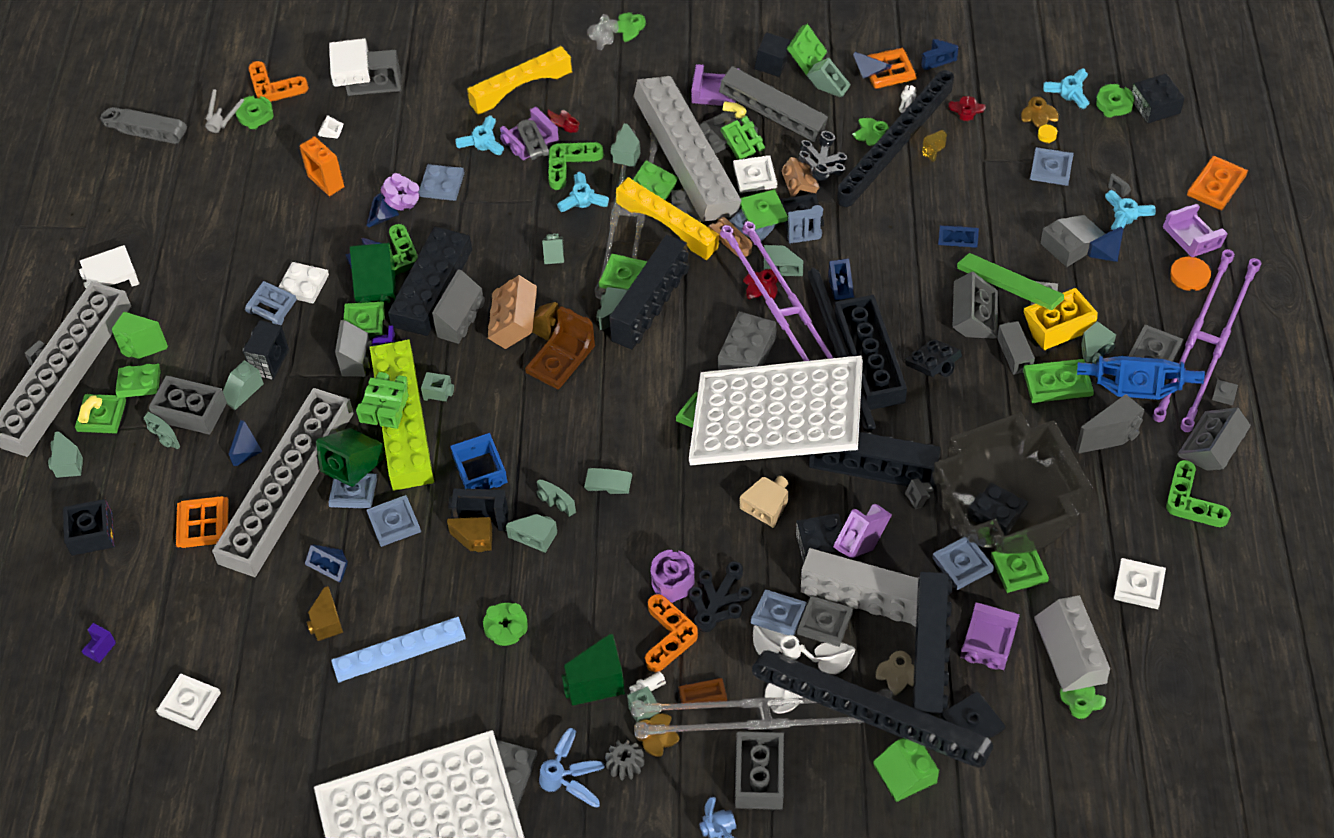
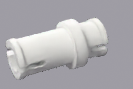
M906 86L902 92V102L899 107L901 113L916 99V88L914 86H910V90H908L909 86Z
M658 671L645 680H638L634 686H630V690L633 693L648 686L650 691H653L665 685L666 681L662 673Z

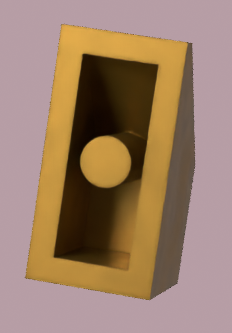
M553 302L540 306L534 312L532 333L549 341L558 323V303Z
M490 517L447 519L450 534L468 550L476 552L492 550V524Z
M328 586L324 587L308 612L311 621L307 622L310 634L315 633L318 641L343 633Z

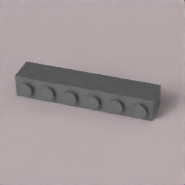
M732 66L721 81L720 93L813 142L817 140L825 128L828 116L744 73L742 70Z

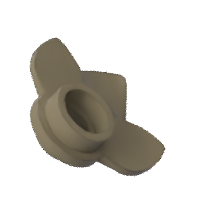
M896 651L890 656L888 661L882 662L877 668L876 679H887L888 687L893 695L900 693L907 684L913 687L914 665L911 664L910 656L904 651ZM902 658L905 663L898 665L896 660Z

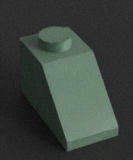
M830 58L815 63L807 74L817 89L838 97H842L850 87V83Z
M764 245V249L781 276H803V260L784 245ZM764 258V270L771 269Z
M245 360L230 373L223 390L227 405L234 410L264 384L259 369Z
M538 514L509 522L506 525L508 538L545 553L557 535L556 522L548 516L543 517Z

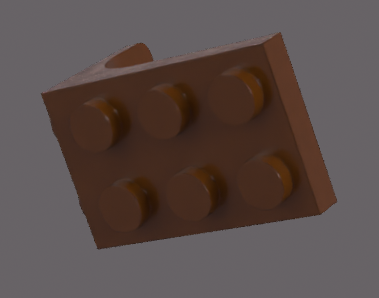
M562 306L557 310L558 323L552 337L525 368L527 374L558 390L595 347L593 323L591 320Z

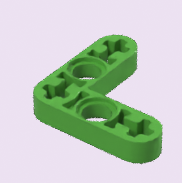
M595 142L552 145L549 150L550 187L554 190H560L566 186L567 162L598 161L602 159V145ZM575 150L581 151L580 154H572ZM557 152H560V153H559L560 158H559V157L556 158ZM555 165H562L560 169L553 168Z
M401 224L393 225L389 230V234L397 252L396 255H393L396 264L395 275L411 270L418 255L405 226ZM397 232L401 234L402 238H398ZM404 244L409 245V247L406 249L399 248L401 245ZM410 255L412 261H409L406 256Z
M1180 461L1174 472L1166 504L1167 511L1172 515L1215 527L1227 525L1230 518L1229 509L1222 505L1189 497L1196 467L1190 461ZM1183 469L1187 470L1186 478L1182 477ZM1181 484L1184 485L1187 490L1179 491L1176 489L1175 486ZM1176 498H1180L1179 507H1175ZM1200 507L1204 513L1197 514L1192 508ZM1217 514H1221L1222 519L1217 518Z

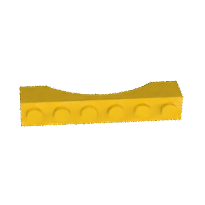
M560 46L467 88L469 103L478 115L494 108L507 93L525 82L539 78L558 79L571 73V58L564 48Z
M629 177L616 188V203L631 213H642L659 220L673 230L684 242H687V246L692 252L705 260L718 249V233Z

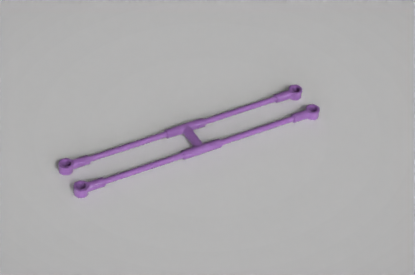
M750 221L745 222L742 231L744 234L749 235L754 245H757L788 294V299L793 307L778 308L738 247L739 244L732 234L733 228L724 225L720 231V236L727 239L732 249L738 254L766 299V304L789 336L803 361H809L789 329V324L784 316L798 314L803 323L810 329L827 358L833 359L800 301L791 292L762 246L761 240L755 232L754 223Z
M1224 250L1222 252L1217 276L1199 318L1196 319L1185 344L1186 348L1180 359V362L1185 363L1196 339L1216 345L1212 361L1204 378V384L1201 385L1187 416L1182 420L1181 429L1185 432L1193 430L1198 405L1216 362L1221 357L1229 338L1231 326L1249 283L1260 269L1261 261L1256 258L1249 261L1244 285L1228 323L1219 338L1200 330L1220 279L1226 271L1228 264L1234 258L1233 251ZM1172 379L1170 383L1177 382V379ZM1171 394L1163 397L1159 406L1155 408L1153 412V419L1155 421H1164Z

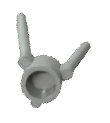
M214 89L206 117L208 121L205 126L209 131L218 133L221 128H225L226 123L238 110L244 99H241L223 120V117L220 115L221 108L212 115L216 97V89Z

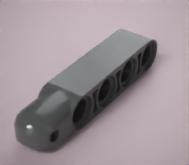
M112 107L105 110L100 116L103 125L106 127L118 129L125 134L173 144L179 143L187 130L186 124L181 120L129 109L123 110Z

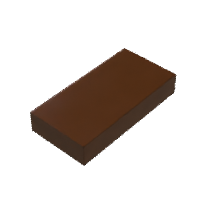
M722 678L678 686L683 710L727 701Z

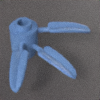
M569 728L555 749V754H557L556 760H548L542 764L539 777L540 786L548 792H553L563 784L567 787L568 792L594 807H599V800L588 789L574 780L569 783L563 779V776L569 774L572 776L583 775L601 770L605 766L601 761H586L572 764L569 767L570 770L564 771L559 761L561 757L567 756L576 733L575 729Z
M710 797L705 805L706 816H703V822L699 823L703 836L722 838L723 835V838H734L729 834L732 829L736 828L732 812L730 810H721L712 813L716 798Z

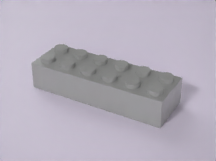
M809 548L802 568V593L810 597L816 596L834 603H841L853 609H862L873 615H883L894 621L911 623L916 627L918 578Z

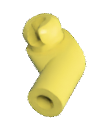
M725 101L723 104V111L736 112L735 117L737 119L745 117L746 108L740 104Z
M90 396L81 405L78 421L87 423L91 409L93 407L100 408L102 399Z

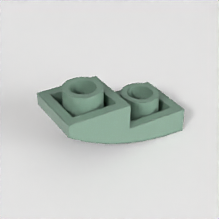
M148 412L144 417L147 429L154 434H158L159 441L164 446L179 449V442L171 427L158 416Z
M588 468L584 488L588 491L606 490L609 494H628L632 474L612 469Z
M541 479L537 481L538 491L536 492L542 502L546 501L550 507L556 504L561 512L565 511L569 517L576 513L575 502L566 492Z

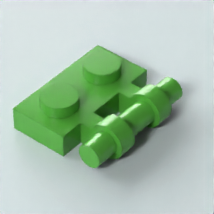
M747 116L741 119L743 126L736 120L720 130L737 160L745 159L755 154L756 151L753 146H756L759 152L765 149L762 137L758 136L754 129L755 125L752 121L750 122ZM745 132L749 133L751 140L748 139Z

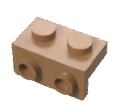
M792 157L782 168V174L790 195L795 197L800 190L816 193L819 186L816 179L810 173L811 168L807 163H801L797 158Z

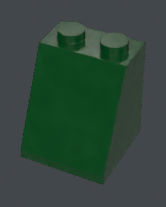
M390 244L350 246L353 289L356 303L384 302L385 305L393 303L396 299L395 262Z
M351 428L316 440L320 472L351 487H354L384 459L383 443Z
M613 634L607 635L564 665L566 674H562L565 697L571 699L572 706L625 694L623 673Z

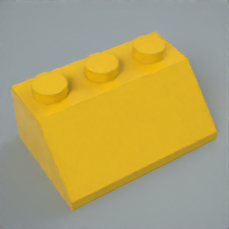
M1076 288L1062 293L1064 294V300L1052 311L1038 304L1024 308V314L1031 334L1043 350L1083 335L1086 330L1097 322L1098 312Z

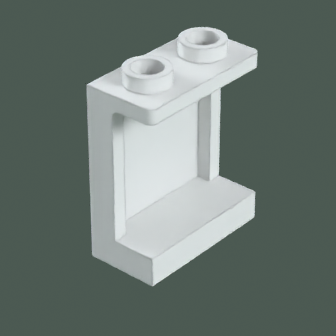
M366 39L329 43L330 68L334 86L370 82Z
M125 245L80 260L82 266L79 269L83 280H87V282H84L85 288L89 286L91 281L111 286L129 279L132 286L139 284Z

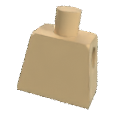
M778 476L774 482L766 477H762L740 496V509L774 528L788 502V491L785 489L788 481L782 476Z

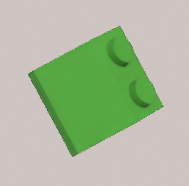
M123 312L111 329L121 353L127 357L132 356L140 359L166 350L168 347L157 321Z
M905 738L894 742L873 762L896 802L937 783L939 770L925 747Z

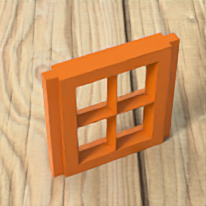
M903 48L868 55L885 63L899 58L902 63L892 65L891 69L883 71H888L890 76L877 78L876 74L869 76L875 89L916 80L915 71ZM905 68L906 72L894 75L892 72L895 69Z
M212 497L177 503L176 546L186 548L217 544L228 526V497ZM216 506V518L205 519V507ZM201 508L200 520L189 521V509ZM216 523V535L204 536L205 524ZM200 525V537L188 538L189 526Z

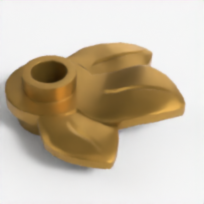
M1033 97L1030 99L1028 106L1023 109L1021 118L1023 122L1032 120L1035 126L1040 128L1043 125H1047L1048 120L1058 121V113L1054 107L1047 105L1043 98Z
M656 714L650 720H642L635 726V736L639 741L643 742L644 750L647 753L661 757L663 755V747L673 746L679 741L677 733L668 727L671 722V716ZM644 730L650 731L649 734H643L642 732Z

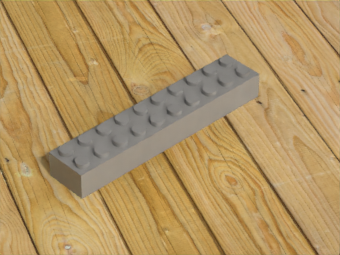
M665 76L637 80L634 98L702 222L718 220L722 217L733 218L738 213L741 199L672 77Z
M91 281L1 408V449L26 457L30 455L113 334L112 327L121 314L128 312L131 304L125 291Z
M316 388L312 389L212 550L218 565L253 577L257 576L320 470L316 440L345 429L354 414L350 399Z

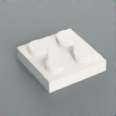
M770 156L733 161L740 193L777 188Z
M292 262L278 288L294 294L297 300L314 304L329 275L328 270Z
M1122 558L1114 599L1158 609L1166 568Z
M180 674L157 709V713L172 721L198 730L220 695V691L218 688Z

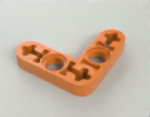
M255 61L249 66L257 98L262 96L271 102L303 94L308 90L307 80L304 77L298 76L270 83L263 62ZM260 80H265L264 83H261V84H258V83H257V82L260 81ZM280 88H286L284 91H278Z
M659 594L649 598L648 610L670 634L648 651L645 656L646 667L652 672L663 670L695 643L698 638L696 625L666 597ZM654 604H662V609L658 606L654 608ZM675 615L679 620L672 624L667 621V618ZM684 631H692V635L690 636L689 634H686L684 636ZM669 643H675L678 646L674 651H669L665 647ZM654 658L656 660L659 658V663H652L651 659Z

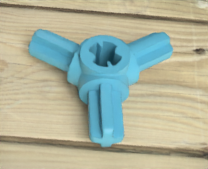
M1081 69L1074 76H1067L1065 79H1062L1061 83L1045 82L1043 91L1061 93L1064 99L1074 100L1080 108L1084 109L1089 105V101L1082 94V82L1088 76V73L1085 72V69Z
M492 116L486 117L483 125L476 127L472 135L455 140L457 148L475 145V148L479 150L489 149L494 154L501 155L504 147L495 141L492 131L496 120Z
M577 172L574 175L575 185L573 186V191L570 192V196L557 204L559 210L565 212L575 205L585 208L590 206L591 203L607 207L609 198L594 193V190L590 189V186L586 183L585 174Z
M1113 190L1108 191L1105 195V198L1114 206L1115 221L1111 226L1112 230L1119 227L1124 229L1126 224L1137 220L1138 216H1154L1156 213L1154 205L1138 206L1134 200L1129 198L1122 199Z

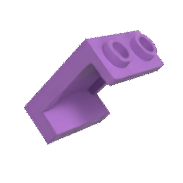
M696 65L692 86V103L723 106L724 101L736 103V101L719 92L724 74L704 73V65Z
M537 107L531 109V118L528 120L536 123L546 145L549 146L558 141L557 126ZM518 125L510 130L502 126L500 128V138L503 144L508 145L512 152L522 160L527 159L529 153L519 135Z
M1198 204L1171 211L1166 216V221L1163 225V228L1191 257L1221 248L1228 234L1223 228L1213 232L1197 216L1200 208Z
M877 504L871 506L867 516L856 509L852 510L833 547L850 559L873 551L892 514Z
M976 602L960 658L970 663L987 665L991 669L1004 670L1016 631L1019 614Z

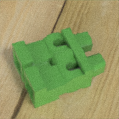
M379 372L376 378H370L362 403L356 409L359 422L377 425L379 422L380 426L398 429L403 415V408L409 397L407 377L398 375L395 382L389 381L388 374Z

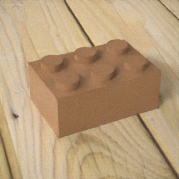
M518 275L493 291L488 339L507 349L532 333L536 285Z

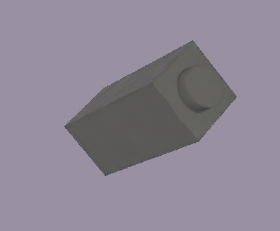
M1019 321L999 325L997 339L1012 374L1023 373L1024 365H1033L1035 358Z

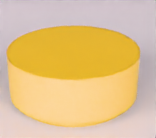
M1043 125L1039 128L1038 138L1042 142L1050 143L1056 139L1057 129L1054 126Z

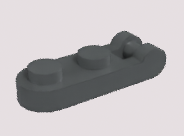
M532 120L521 121L518 124V131L530 159L534 160L538 156L549 155L547 145L536 123Z

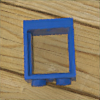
M490 433L450 446L465 489H490L508 483L506 471ZM490 453L497 471L468 480L462 462Z

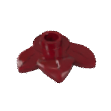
M963 96L960 98V102H949V109L957 112L961 120L970 121L974 119L977 113H982L985 110V105L976 104V99L971 96Z
M548 109L547 115L555 125L564 128L569 133L579 130L578 120L573 118L568 112L562 110L560 115Z
M772 269L755 272L770 298L774 300L778 293L776 286L778 279ZM748 274L743 280L745 284L749 285L747 287V298L753 299L761 296V291L751 275Z

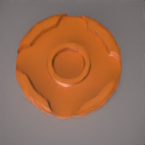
M1196 257L1179 258L1173 263L1170 270L1172 282L1177 287L1188 291L1190 289H1196L1195 291L1206 287L1211 277L1209 266L1203 260Z

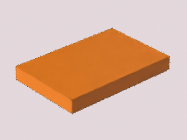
M1213 155L1188 190L1187 195L1222 211L1246 177L1248 170Z

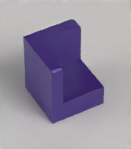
M393 325L389 326L388 335H377L373 338V346L396 342Z
M93 623L88 628L92 639L82 650V653L100 663L116 642L109 631Z

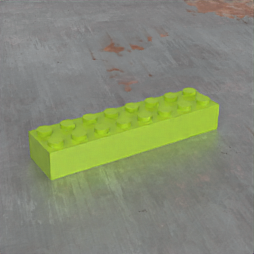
M410 340L371 346L370 352L374 378H376L379 372H383L389 375V381L395 382L398 375L406 376L408 381L407 390L409 397L403 408V415L398 429L382 426L392 489L395 491L434 483Z

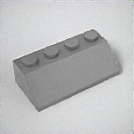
M1080 595L1058 599L1035 616V622L1063 692L1107 683L1110 667Z

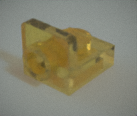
M944 130L924 138L922 151L932 162L936 161L937 151L945 147L947 134Z

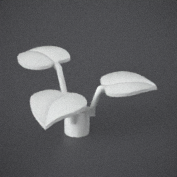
M754 625L753 642L759 655L765 650L775 653L780 651L783 653V656L796 660L801 652H803L813 662H819V669L827 674L842 672L848 666L855 653L854 647L841 643L840 647L823 643L815 649L816 657H814L804 648V645H799L798 639L795 636L781 634ZM770 683L765 690L766 701L773 712L785 713L794 709L803 698Z

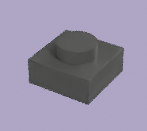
M1217 380L1212 400L1233 405L1238 385Z

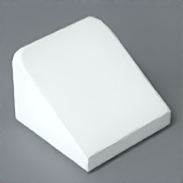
M327 115L318 135L338 138L344 124Z

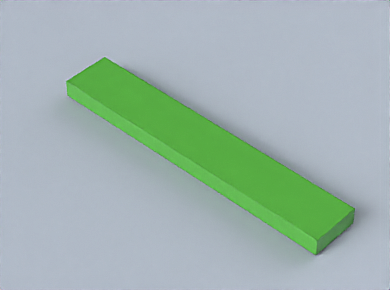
M971 253L957 263L958 269L966 273L973 271L984 281L1051 311L1064 300V294Z

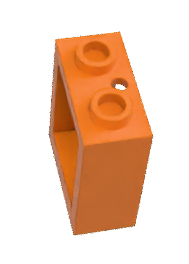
M315 136L300 145L308 177L328 196L342 189L344 183L337 156Z

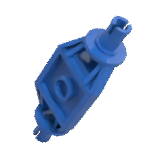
M1099 356V361L1096 364L1078 362L1077 375L1095 376L1097 384H1101L1119 397L1127 394L1132 398L1160 400L1177 390H1182L1184 383L1204 384L1205 371L1186 370L1184 362L1179 364L1165 359L1126 356L1103 358V356ZM1103 373L1114 375L1115 381H1112L1101 375H1103ZM1165 379H1178V382L1164 385Z

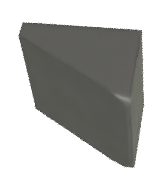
M1111 174L1109 189L1115 191L1121 197L1131 192L1128 183L1115 174Z

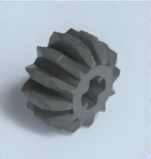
M628 739L625 744L617 741V747L610 745V753L605 755V760L607 761L606 768L611 770L613 777L619 774L620 779L623 780L628 775L632 780L633 773L640 774V767L644 766L643 751L638 750L637 743L630 746Z

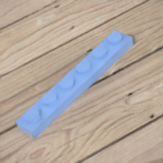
M459 617L332 659L331 661L337 680L341 682L464 640L466 637Z

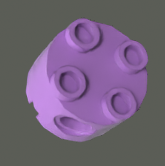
M666 550L659 553L653 559L651 581L655 593L663 595L670 602H675L686 597L689 594V590L695 587L694 564L687 554L682 551L673 552V550Z

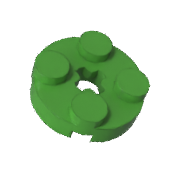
M1109 84L1100 89V92L1097 94L1096 104L1107 117L1124 115L1131 112L1134 95L1126 87L1123 89L1119 88L1117 84Z
M254 96L244 98V102L236 111V115L241 124L248 126L250 129H256L273 118V109L271 102L267 98L262 96L254 98Z
M501 603L490 606L487 609V614L483 620V627L486 636L493 640L494 643L507 646L515 644L523 634L525 635L528 629L526 614L519 604ZM503 621L511 622L506 628H503V625L500 624Z

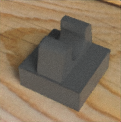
M40 340L25 352L31 366L46 346Z
M919 478L911 480L905 494L914 508L919 509L930 498L928 492L933 491V488L929 483H921Z

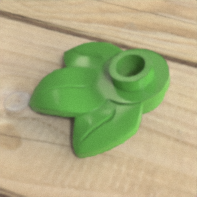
M621 14L618 16L620 21L613 25L611 31L623 33L624 42L636 37L638 32L644 28L645 18L640 14Z
M872 118L859 119L862 128L853 133V137L859 141H866L867 145H875L889 127L883 121L877 122Z
M1094 686L1063 692L1062 688L1060 689L1061 700L1069 705L1071 714L1079 719L1088 717L1093 710L1102 709L1106 702L1105 697L1095 695Z

